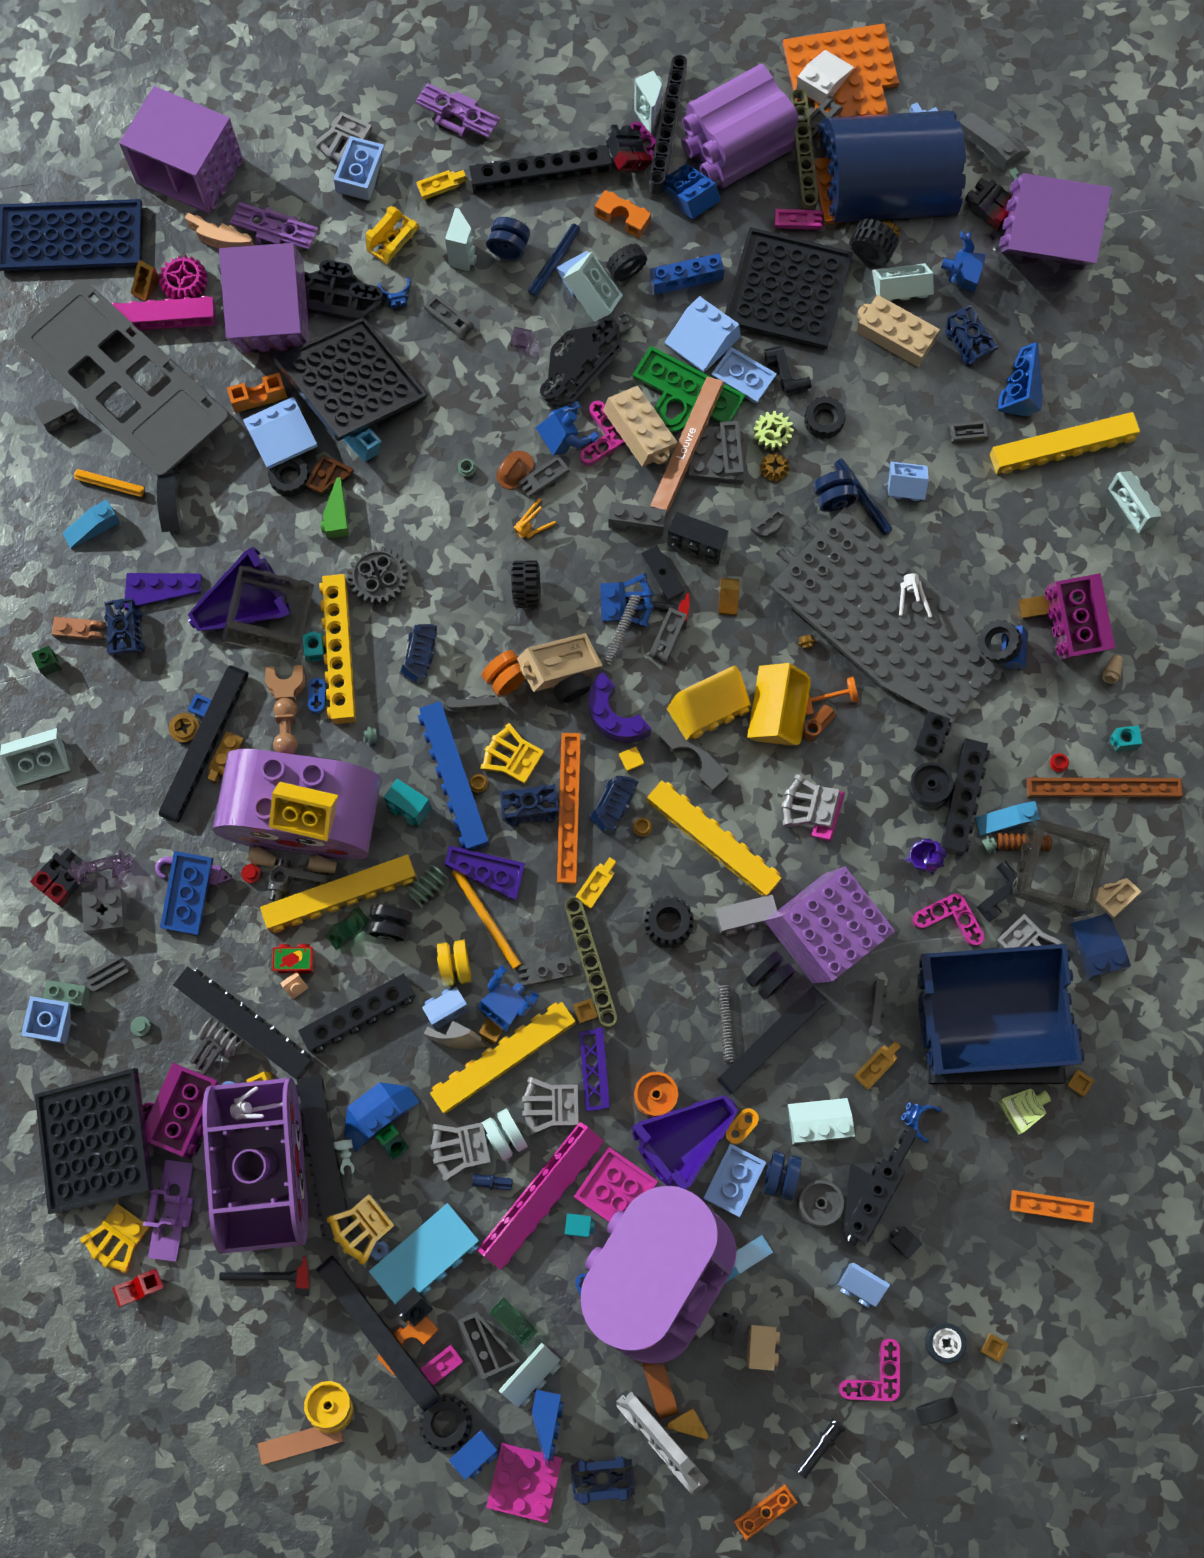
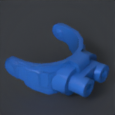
M407 277V286L401 292L389 293L382 289L383 296L390 303L391 308H396L397 305H407L408 293L411 288L410 278Z
M909 1102L906 1105L907 1112L902 1115L901 1120L906 1122L907 1126L918 1131L916 1137L928 1143L929 1139L924 1137L919 1131V1117L927 1109H934L940 1113L942 1109L931 1105L921 1106Z

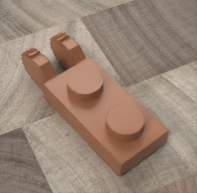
M54 617L51 635L54 637L85 640L104 639L103 633L92 631V628H106V623L97 620Z

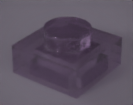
M514 327L510 345L528 349L532 330Z

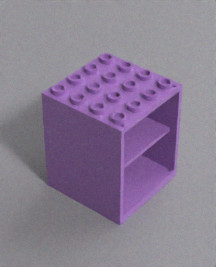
M156 86L152 87L119 142L136 183L208 214L217 207L220 196L225 193L227 184L233 179L237 167L243 161L230 117Z
M1023 173L1011 183L1010 193L1013 194L1012 199L1008 200L1006 211H1009V214L1003 223L1005 234L1000 238L999 248H1002L1001 252L1083 266L1095 264L1099 253L1112 187Z
M294 243L219 248L226 339L241 353H251L252 350L259 349V352H268L271 348L284 351L288 350V347L296 348L309 342L304 261Z
M846 866L823 874L765 920V923L812 983L834 981L895 932Z

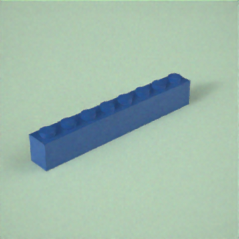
M441 701L419 708L421 714L417 716L420 725H425L426 732H423L426 743H431L432 749L429 752L432 761L437 760L438 766L435 769L438 778H443L444 784H441L444 796H449L450 801L447 802L450 813L454 812L456 819L453 820L456 831L460 830L462 837H459L462 849L466 848L467 850L475 851L490 846Z

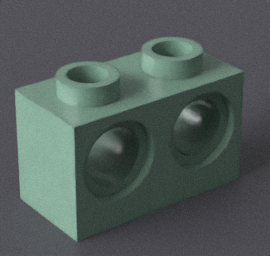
M47 980L43 998L70 1003L71 1007L87 1009L91 989L82 985Z

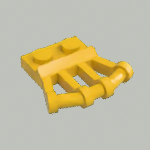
M508 723L502 731L492 736V742L489 747L486 746L484 762L481 764L480 770L504 773L525 785L543 756L544 751L523 740L511 724ZM511 734L519 743V746L516 747L503 739ZM501 745L514 752V754L509 758L496 751L497 746ZM492 756L507 763L506 767L491 765Z
M370 1194L365 1196L350 1210L326 1218L327 1224H330L334 1235L333 1240L342 1246V1251L345 1254L347 1253L359 1260L358 1263L364 1265L368 1260L375 1243L394 1227V1224ZM351 1216L354 1221L341 1231L337 1220ZM359 1225L363 1232L349 1243L345 1235ZM367 1236L370 1240L362 1253L354 1247Z
M117 1203L106 1219L103 1220L101 1226L81 1237L80 1241L86 1245L91 1258L99 1260L103 1267L121 1270V1273L127 1274L134 1250L150 1227L143 1226L141 1219ZM108 1230L109 1232L96 1247L92 1239L103 1231ZM116 1236L120 1241L110 1255L106 1256L102 1252L112 1238ZM127 1244L128 1249L124 1262L115 1261L116 1256L124 1245Z

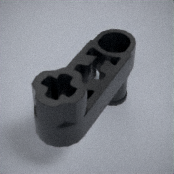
M783 346L764 349L766 364H776L784 395L793 394L798 390L812 387L809 376L796 380L792 378Z
M1006 860L999 864L996 869L1007 880V884L976 907L988 922H991L1002 913L997 904L1025 883V880L1019 873H1015Z

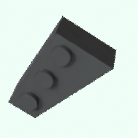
M478 1312L456 1322L480 1381L520 1363L518 1358L513 1355Z

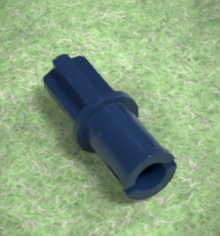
M473 1174L472 1187L490 1188V1190H511L513 1179L496 1177L494 1174L491 1176Z

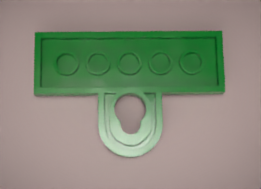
M652 346L649 347L633 373L634 379L663 393L654 410L671 434L679 433L685 428L706 378L710 377ZM724 384L710 418L718 423L732 421L745 399V394ZM671 402H680L684 406V411L674 419H668L666 417L667 406Z

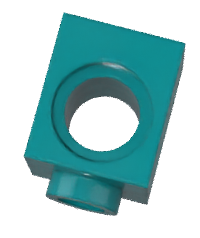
M311 631L302 635L306 661L324 660L325 647L323 645L322 633ZM312 643H318L316 648H310Z
M1139 725L1116 728L1110 736L1111 745L1114 746L1115 752L1138 749L1143 744ZM1121 736L1128 737L1129 742L1123 741Z
M567 1214L565 1235L589 1238L590 1233L594 1234L595 1221H591V1216Z

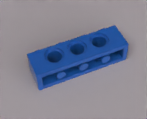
M720 253L650 268V282L654 295L720 281L724 278V266Z

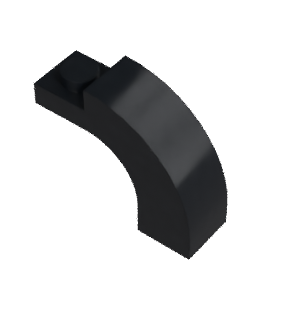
M169 471L165 476L157 477V506L162 532L181 531L182 517L178 495L181 480L180 472Z

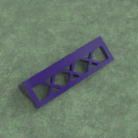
M603 1027L590 1031H579L586 1111L610 1110ZM596 1035V1043L590 1049L584 1044V1036ZM595 1047H597V1054L593 1051ZM590 1053L598 1059L597 1064L593 1068L586 1064V1058ZM592 1073L599 1077V1083L595 1088L587 1082V1078ZM599 1086H600V1093L596 1091ZM588 1087L592 1090L590 1094H588ZM595 1092L601 1097V1106L589 1107V1098Z

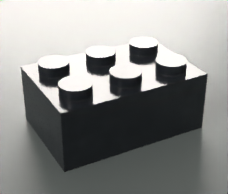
M676 511L668 530L667 545L673 550L685 551L692 557L704 558L708 563L719 564L727 546L729 531Z

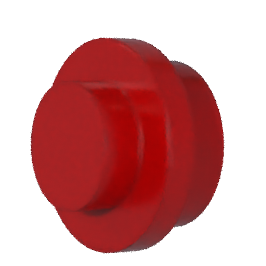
M1057 753L1050 758L1049 764L1053 771L1064 772L1069 766V760L1064 754Z
M248 864L243 867L241 876L245 882L255 883L260 879L261 871L257 865Z

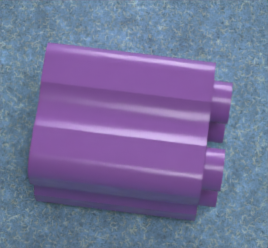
M763 64L755 66L688 103L687 116L682 118L685 137L681 139V144L685 153L690 158L696 156L703 163L700 165L701 173L715 182L720 189L727 187L794 149V130L798 125L797 110L786 94L777 86L773 76Z

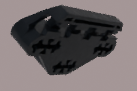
M324 260L320 263L318 271L312 273L304 272L307 311L309 313L355 321L362 317L368 320L370 318L369 313L382 308L385 304L382 289L378 286L362 283L354 275L352 267L347 263ZM333 301H336V302H335L336 305H341V306H345V307L335 306V305H333Z
M604 317L596 326L569 330L552 346L548 379L541 385L539 391V398L545 404L563 405L575 402L622 351L620 328L613 317ZM605 325H611V328H607L604 334L600 336L599 341H592L593 338L596 339L602 333ZM616 335V341H614L610 345V347L613 349L610 350L605 345V343L608 344L611 341V339ZM567 339H574L573 342H570L567 345V347H565L562 350L561 356H555V352L558 353L562 349V347L566 345ZM598 354H601V356L593 364L595 366V368H593L588 363V361L591 362ZM583 372L585 374L576 382L579 385L577 387L571 380L574 381ZM563 377V380H560L556 387L552 388L550 394H544V391H548L551 385L555 384L557 378ZM565 390L567 391V393L565 394V398H567L566 400H554V398L557 399Z

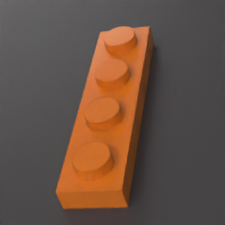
M1012 1190L1010 1211L1093 1223L1094 1202Z

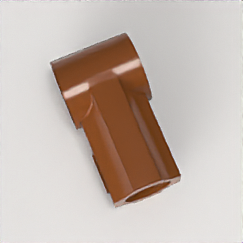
M824 705L811 720L806 722L803 729L805 740L810 742L816 741L825 728L836 718L837 714L830 706ZM808 728H814L816 733H810Z

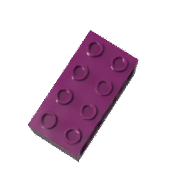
M1101 573L1056 581L1046 586L1045 597L1050 604L1048 613L1050 619H1053L1052 633L1057 640L1056 653L1060 656V660L1101 653L1115 648Z
M172 1063L145 1123L147 1142L191 1160L196 1150L199 1151L200 1145L198 1144L203 1135V1099L205 1090L208 1086L222 1085V1083Z

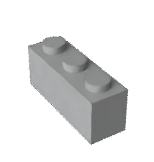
M773 894L719 907L715 910L720 933H726V936L737 934V930L745 929V931L754 930L757 925L761 924L766 927L768 925L765 923V920L777 912Z

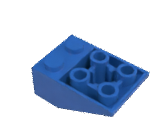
M687 163L667 175L666 193L681 211L691 219H694L721 201L716 183Z
M536 1390L532 1409V1421L545 1466H548L549 1461H554L556 1444H553V1439L558 1440L560 1423H557V1418L562 1419L564 1402L561 1401L560 1394Z

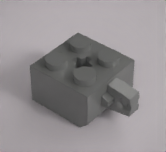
M106 877L97 878V888L94 889V892L82 893L84 932L91 936L129 931L125 892L121 888L113 889L109 887Z

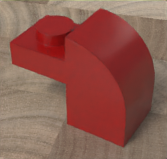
M157 1269L136 1276L133 1280L116 1285L112 1290L118 1307H122L156 1294L163 1289V1285Z

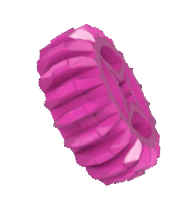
M178 255L176 260L171 258L170 263L165 262L166 267H161L162 273H159V284L168 298L175 300L185 297L196 298V295L202 296L201 290H206L205 285L208 284V275L204 265L199 260H195L192 256L188 259L186 255L183 258ZM170 283H174V285H178L179 288H176V287L172 286Z

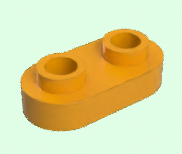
M750 1108L744 1109L730 1124L725 1133L729 1143L734 1145L740 1144L755 1128L759 1121V1116L755 1110ZM750 1116L752 1122H745V1117ZM737 1131L739 1137L733 1138L731 1133Z

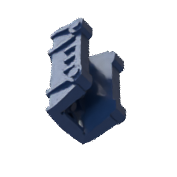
M971 305L947 317L945 336L952 340L960 352L963 364L969 365L979 358L998 350L999 346L995 344L992 335H989ZM954 317H957L959 320H963V324H957L954 320ZM972 328L976 335H970L968 330ZM973 341L976 345L979 344L980 354L978 355L972 347Z
M128 598L104 602L106 607L104 619L107 623V642L109 645L107 653L109 656L145 651L146 646L142 641L140 621L143 612L138 608L134 599ZM124 603H128L129 611L124 616L121 610L124 608ZM111 605H114L115 609L117 610V613L114 614ZM124 622L125 628L123 630H116L117 623ZM126 634L131 637L132 648H128L124 643Z
M414 625L412 632L408 634L406 655L399 673L415 684L421 685L427 679L428 674L426 671L430 669L435 652L436 625Z
M620 775L606 782V789L597 807L589 815L591 821L602 832L610 834L616 830L617 821L620 822L627 812L630 800L639 781Z
M556 784L499 791L503 821L508 825L510 824V827H517L522 823L537 821L551 823L559 814ZM526 797H533L535 802L533 805L527 806L524 804V799ZM544 801H548L551 804H556V807L545 809L540 805ZM513 805H516V808L520 807L515 813H504V810L509 809Z
M617 1456L615 1460L587 1463V1461L578 1460L576 1464L571 1465L573 1499L582 1505H587L590 1501L616 1498L621 1501H627L629 1497L635 1494L632 1459ZM630 1466V1469L621 1475H617V1472H612L615 1468ZM589 1471L592 1474L588 1475V1478H582L579 1475H574V1472ZM603 1472L608 1475L609 1481L607 1484L600 1485L597 1482V1475ZM623 1479L625 1482L631 1483L632 1487L618 1488L612 1483H618V1480ZM583 1483H588L589 1486L594 1485L586 1492H576L575 1488L580 1487Z

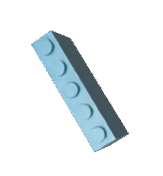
M447 1203L376 1264L369 1273L394 1304L401 1300L413 1287L424 1296L432 1289L430 1285L433 1282L437 1281L439 1283L448 1275L446 1271L449 1268L453 1267L455 1269L463 1262L461 1258L465 1254L471 1255L479 1247L477 1244L480 1241L450 1204Z

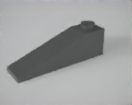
M973 112L960 120L963 130L1002 172L1030 153V150L1020 139Z

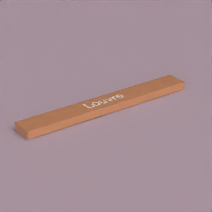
M711 377L706 378L652 500L651 508L665 509L666 513L669 512L725 383L723 380Z

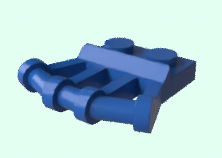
M646 573L626 582L600 583L602 621L622 620L621 617H623L622 615L625 609H627L626 606H628L626 605V597L636 595L644 597V604L637 605L638 607L635 608L637 610H644L641 620L633 617L630 618L632 619L630 622L645 627L649 626L648 620L652 609H654V604H652L653 591L646 579L648 578ZM640 582L643 591L625 592L626 587Z

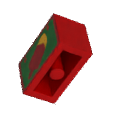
M279 944V947H273L272 971L275 974H294L295 972L298 974H314V948L310 947L309 944H298V947H290L289 944Z

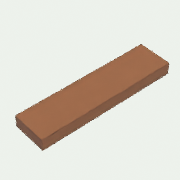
M313 1427L261 1442L257 1445L261 1464L263 1465L340 1443L344 1439L342 1430L337 1433L326 1434Z

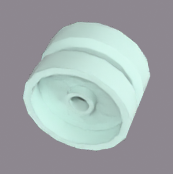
M507 1108L497 1114L502 1126L498 1127L495 1120L491 1117L482 1122L488 1133L489 1141L495 1151H498L503 1161L513 1155L508 1145L512 1142L518 1152L528 1147Z

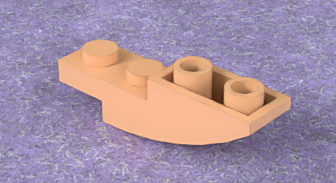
M189 212L185 217L188 227L196 231L199 241L216 248L254 246L253 239L248 234L238 232L231 225L227 226L222 223L218 228L215 224H209L200 216H194Z

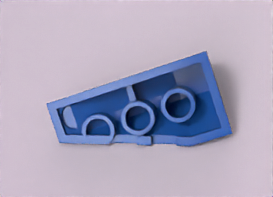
M1035 342L1020 349L1013 365L1015 369L1012 376H1008L1006 380L1008 385L1005 390L1001 391L999 396V412L1028 416L1041 411L1043 393L1039 345Z

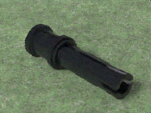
M832 1417L829 1419L830 1423L823 1432L820 1431L818 1441L808 1452L799 1467L796 1468V1471L805 1479L829 1446H834V1441L842 1431L845 1432L846 1430Z

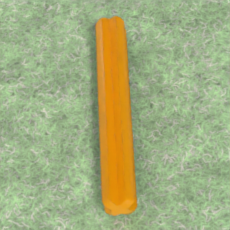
M77 469L74 473L76 480L138 497H143L145 493V487L80 469Z

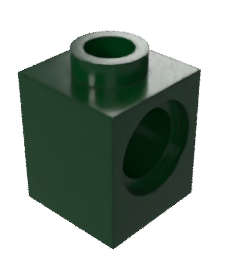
M49 645L31 653L38 670L44 676L62 669L55 652Z
M389 1123L375 1134L393 1160L409 1148L392 1123Z

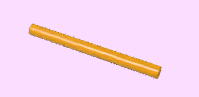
M452 871V875L513 970L521 966V962L467 878L456 871Z

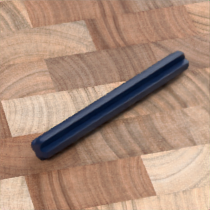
M575 223L571 224L528 289L529 295L533 297L538 295L580 231L578 225Z
M842 458L837 460L834 464L836 469L847 470L852 473L855 481L853 486L857 488L859 494L858 500L883 535L889 534L892 531L891 525Z

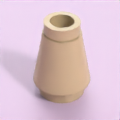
M1113 655L1103 670L1102 679L1106 683L1116 684L1120 680L1123 661L1121 656Z
M252 846L247 857V861H250L251 864L273 867L277 860V856L259 846Z
M317 854L315 856L311 855L308 870L312 871V873L335 874L337 862Z

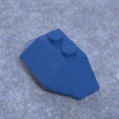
M379 1082L347 1107L344 1137L347 1140L352 1139L353 1149L357 1152L373 1140L377 1132L389 1123L394 1124L416 1107L420 1101L408 1086Z

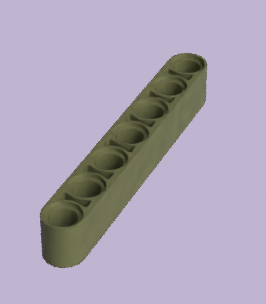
M795 89L791 94L790 101L796 108L798 115L804 117L802 119L798 118V125L794 130V149L800 204L803 210H815L818 201L808 100L807 94L803 89ZM799 98V99H801L802 101H801V102H797V101H795L794 99ZM798 132H804L806 135H799ZM800 149H806L808 152H801ZM807 165L809 169H803L802 166ZM809 182L811 186H805L803 183ZM811 199L813 203H807L805 200Z
M571 897L565 903V910L598 1019L603 1028L612 1029L617 1024V1014L584 907L579 898ZM571 904L579 905V909L576 912L570 911L569 906ZM577 922H583L585 927L582 930H577L574 925ZM583 940H588L591 945L589 948L584 949L580 947V943ZM588 959H594L597 962L594 967H588L585 963ZM595 977L601 978V985L594 986L591 983L592 979ZM606 996L608 1002L605 1005H600L597 1002L598 997ZM607 1014L612 1015L614 1021L610 1024L603 1021V1017Z

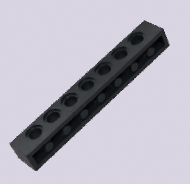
M597 145L596 147L579 148L571 151L564 150L558 153H545L538 156L530 155L525 158H511L505 161H493L485 164L477 163L469 166L473 194L609 174L612 173V161L609 146Z

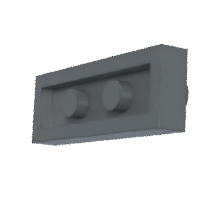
M739 421L720 422L725 476L743 475L744 468Z

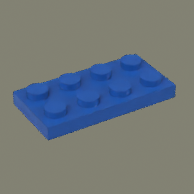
M174 851L160 928L200 935L214 858Z

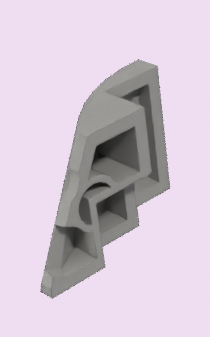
M452 1021L446 1035L428 1026L424 1032L428 1040L457 1049L488 1048L490 1044L481 1039L482 1037L472 1030Z

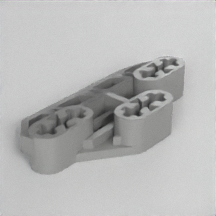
M632 1391L626 1397L622 1395L616 1401V1407L633 1427L648 1439L650 1446L668 1465V1468L692 1496L695 1497L710 1481Z

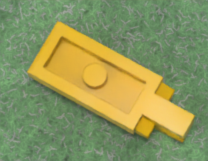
M448 170L420 180L416 184L422 199L425 200L453 190L467 180L464 170L456 173Z
M609 857L604 865L600 863L595 867L576 895V898H579L582 904L589 909L593 908L615 874L612 869L616 865V861Z

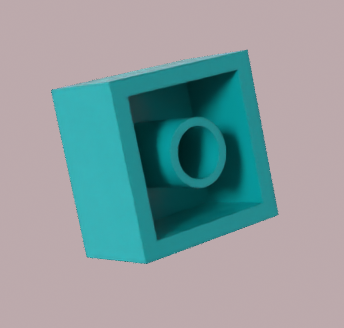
M399 779L395 780L384 796L388 811L395 816L400 814L404 817L403 820L411 826L415 824L420 827L432 810L428 798Z

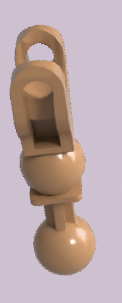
M295 665L292 676L283 680L277 677L274 667H266L265 683L269 692L274 695L276 700L273 711L277 724H280V734L275 737L273 748L275 752L294 754L297 750L298 742L295 736L291 734V724L296 723L295 716L298 709L296 698L303 692L306 686L305 671L302 665Z

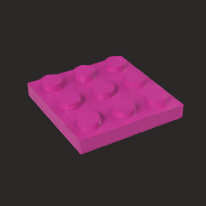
M608 1146L574 1198L610 1222L617 1211L625 1212L628 1205L637 1196L653 1189L658 1181Z
M501 1443L486 1508L548 1523L562 1458L554 1456V1461H549V1465L545 1466L541 1452Z

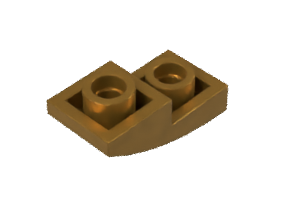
M1045 595L1019 599L1021 617L1023 619L1049 615L1048 609L1050 604L1046 600Z

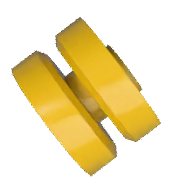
M465 939L454 942V954L451 953L450 945L447 942L437 944L438 968L444 987L454 985L455 972H457L458 980L461 984L471 983Z
M325 1381L313 1386L307 1393L304 1401V1412L308 1420L318 1431L332 1434L345 1429L351 1422L354 1406L350 1395L344 1387L333 1381Z

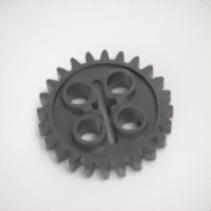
M374 546V551L367 548L366 554L360 551V558L354 556L356 563L350 562L352 569H348V573L351 575L347 576L348 581H351L349 586L353 588V594L358 593L357 597L359 600L364 597L365 603L371 600L372 605L376 601L382 605L383 600L389 604V598L396 600L395 594L402 595L400 589H406L404 583L408 582V578L405 576L409 574L408 570H405L407 565L403 563V557L398 558V552L392 554L391 548L386 552L384 546L380 550ZM373 561L377 566L379 575L385 588L384 590L381 589L377 576L371 564ZM382 562L388 563L385 567H381L379 565ZM370 568L368 573H362L363 569ZM387 579H394L392 583H386ZM372 584L377 585L375 589H368Z

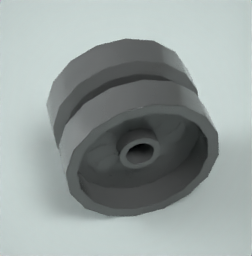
M817 1180L809 1183L801 1190L797 1199V1209L806 1223L814 1227H824L834 1223L841 1216L844 1209V1198L840 1189L835 1184L827 1180ZM818 1200L824 1201L825 1204L823 1205V1207L818 1206Z

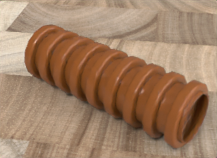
M998 833L996 843L998 850L1003 848L1006 851L1008 849L1010 851L1014 849L1016 851L1020 849L1022 851H1026V849L1032 851L1034 849V851L1040 850L1044 852L1046 850V852H1050L1052 837L1050 835L1044 836L1043 834L1040 836L1038 834L1034 836L1032 834L1028 836L1022 834L1020 836V834L1014 835L1013 833L1010 835L1008 833H1004V835Z

